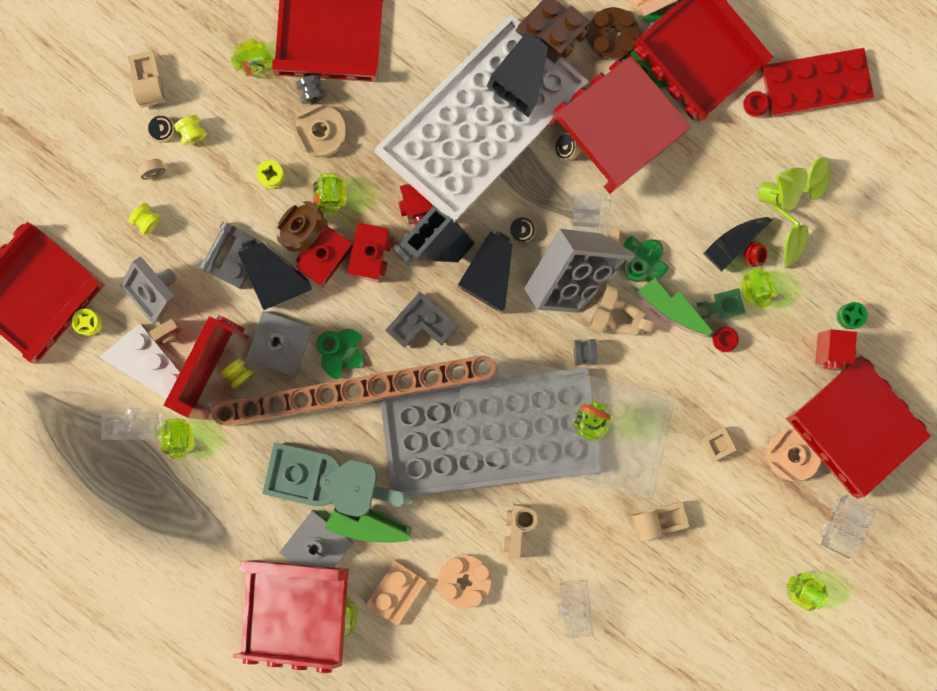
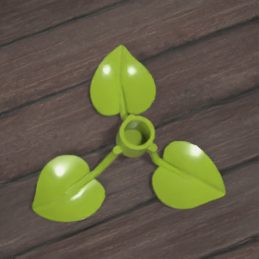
M820 157L815 160L808 175L806 169L802 167L791 168L775 176L778 185L766 181L759 189V201L773 205L772 210L778 211L794 225L788 231L785 240L784 268L791 267L800 259L806 250L809 240L808 227L800 225V222L786 211L793 210L797 206L802 192H809L811 200H817L823 196L831 178V165L827 157Z

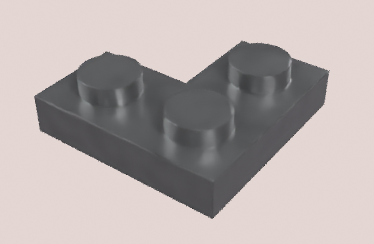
M419 292L385 331L404 348L422 329L442 346L457 330L459 325L424 294Z

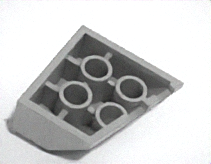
M559 229L524 289L537 310L579 313L600 292L599 286L607 278L613 279L619 273L617 268L625 260L630 262L635 257V254L602 233Z

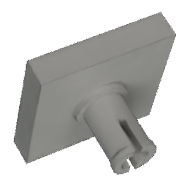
M140 256L132 262L120 286L150 322L155 324L161 320L175 297L167 287L175 283L176 276L170 269H166L156 275Z
M262 311L245 360L296 377L313 328Z
M312 510L279 553L293 564L335 567L354 542L348 537L326 530L327 521Z

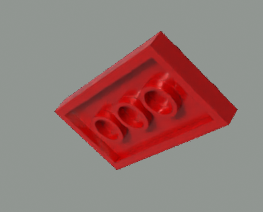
M865 48L766 64L761 67L766 95L769 99L771 117L868 101L874 98Z

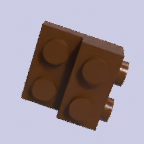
M542 0L517 26L515 31L522 37L527 31L539 37L548 46L546 57L555 64L561 57L566 59L575 48L573 44L576 41L581 43L590 32L587 27L591 21L572 5L566 9L556 0Z

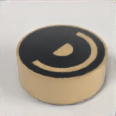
M157 115L148 123V133L157 142H167L175 134L174 123L164 115Z
M568 133L561 134L557 138L555 152L559 158L573 160L580 153L581 148Z
M160 159L148 160L138 167L139 175L143 180L154 179L166 171L163 161Z
M527 217L514 219L509 228L510 237L513 241L520 244L531 241L535 234V225L532 220Z

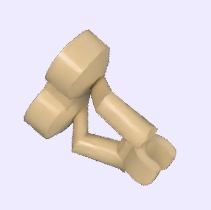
M607 283L600 295L588 330L600 334L608 325L612 333L636 336L639 331L644 333L651 332L654 323L644 319L645 311L627 300H618V287ZM614 308L623 309L633 318L632 323H616L611 317V310Z

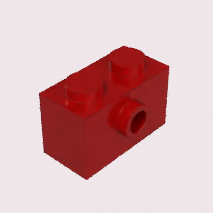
M410 184L401 185L400 190L403 200L398 201L401 216H407L409 224L414 223L416 226L432 208V203Z
M358 222L347 270L348 276L378 283L380 276L385 277L388 262L384 261L386 251H391L393 236H389L390 231L388 228Z
M327 225L326 229L314 241L310 250L299 254L296 259L298 263L296 268L320 287L324 288L351 252L353 244Z
M835 329L819 332L815 364L823 365L824 370L834 371L846 369V365L855 364L857 332Z

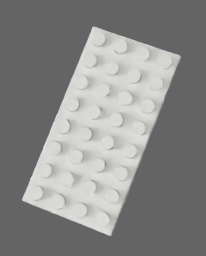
M512 14L418 105L374 151L377 156L438 210L451 217L454 223L550 124L549 122L555 116L553 110L564 101L569 104L573 100V94L580 88L586 87L589 82L562 58L554 64L546 57L538 102L529 117L486 87L492 73L522 38L515 31L521 22Z

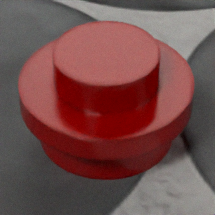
M760 91L750 92L743 101L744 111L751 117L763 116L769 109L768 97Z
M752 241L746 247L744 258L748 266L758 267L767 260L768 250L761 242Z
M723 326L714 332L712 342L718 351L730 352L737 347L739 336L733 328Z

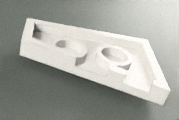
M140 323L99 356L166 399L181 372Z

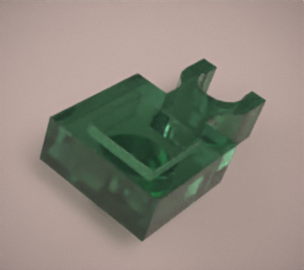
M739 288L714 294L715 302L713 303L706 301L697 303L698 308L702 306L709 308L708 314L700 316L703 320L711 318L716 313H718L720 320L746 314Z

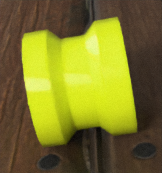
M198 115L187 116L174 125L176 131L182 135L181 141L183 145L194 144L207 135L205 129L199 125L200 119Z
M266 160L257 169L259 181L268 189L280 187L285 180V173L276 161Z
M143 203L131 214L128 222L133 226L137 225L140 228V233L146 236L158 226L162 216L158 213H153L150 210V206L147 203Z
M80 309L72 317V327L79 334L94 336L102 329V318L95 311Z
M241 358L232 362L221 372V376L231 382L230 386L233 390L240 388L254 375L251 370L246 369Z

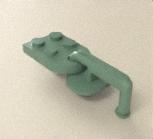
M275 442L262 493L311 506H326L333 503L338 512L352 516L365 515L371 507L372 498L391 502L395 507L410 506L415 501L412 494L375 486L377 473L370 464L350 460L341 465L335 457L329 454Z

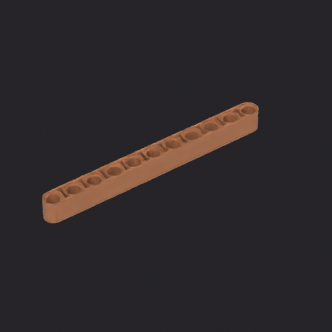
M480 355L219 402L213 407L212 418L219 425L237 426L475 384L494 379L498 373V366L492 358ZM484 361L490 362V373L480 375L478 372L479 365ZM457 366H463L465 369V375L460 380H455L452 376V371ZM430 371H437L439 375L438 381L433 385H429L426 381L427 374ZM410 375L412 377V385L408 389H403L400 381L404 376ZM379 380H384L386 382V390L381 394H377L375 384ZM357 384L360 387V394L357 398L352 399L349 395L350 387ZM328 389H332L334 392V399L330 403L324 401V393ZM305 393L308 396V404L301 408L298 404V399ZM280 398L283 402V407L279 412H275L273 402ZM251 403H255L257 412L254 416L250 417L247 412L248 406ZM229 407L232 412L231 417L225 421L222 413L225 408Z

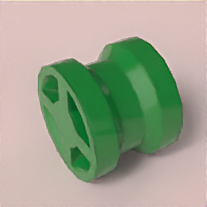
M851 302L839 308L836 318L841 327L851 330L864 325L868 313L864 305L858 302Z

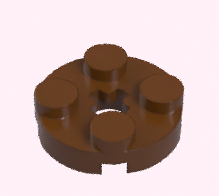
M617 7L606 8L597 12L588 27L590 32L587 35V40L591 49H594L601 58L612 61L623 59L634 48L632 43L639 37V26L630 11ZM611 28H616V31L620 32L616 40H611V36L606 35V32L610 31Z
M304 201L305 205L300 207L296 205L290 207L278 223L277 228L280 230V237L277 236V240L289 251L306 253L310 250L312 243L318 238L320 233L327 227L328 223L324 218L322 210L310 201Z

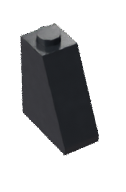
M527 31L492 73L486 87L529 117L538 102L548 46L539 37Z
M433 206L400 244L418 260L458 263L475 242L457 222L454 223L451 217Z
M490 231L459 281L458 288L502 314L506 307L513 244L509 242L510 238L502 232L497 231L495 234Z
M252 238L241 243L242 248L238 249V255L263 310L312 290L310 281L265 240L257 241L256 238Z

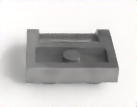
M222 221L219 227L221 230L205 260H201L198 267L241 289L248 275L238 255V249L242 248L241 243L254 237ZM232 235L236 237V240L221 268L218 269L213 265L228 237Z

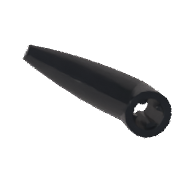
M762 217L741 223L720 236L703 255L722 272L773 220L769 217Z

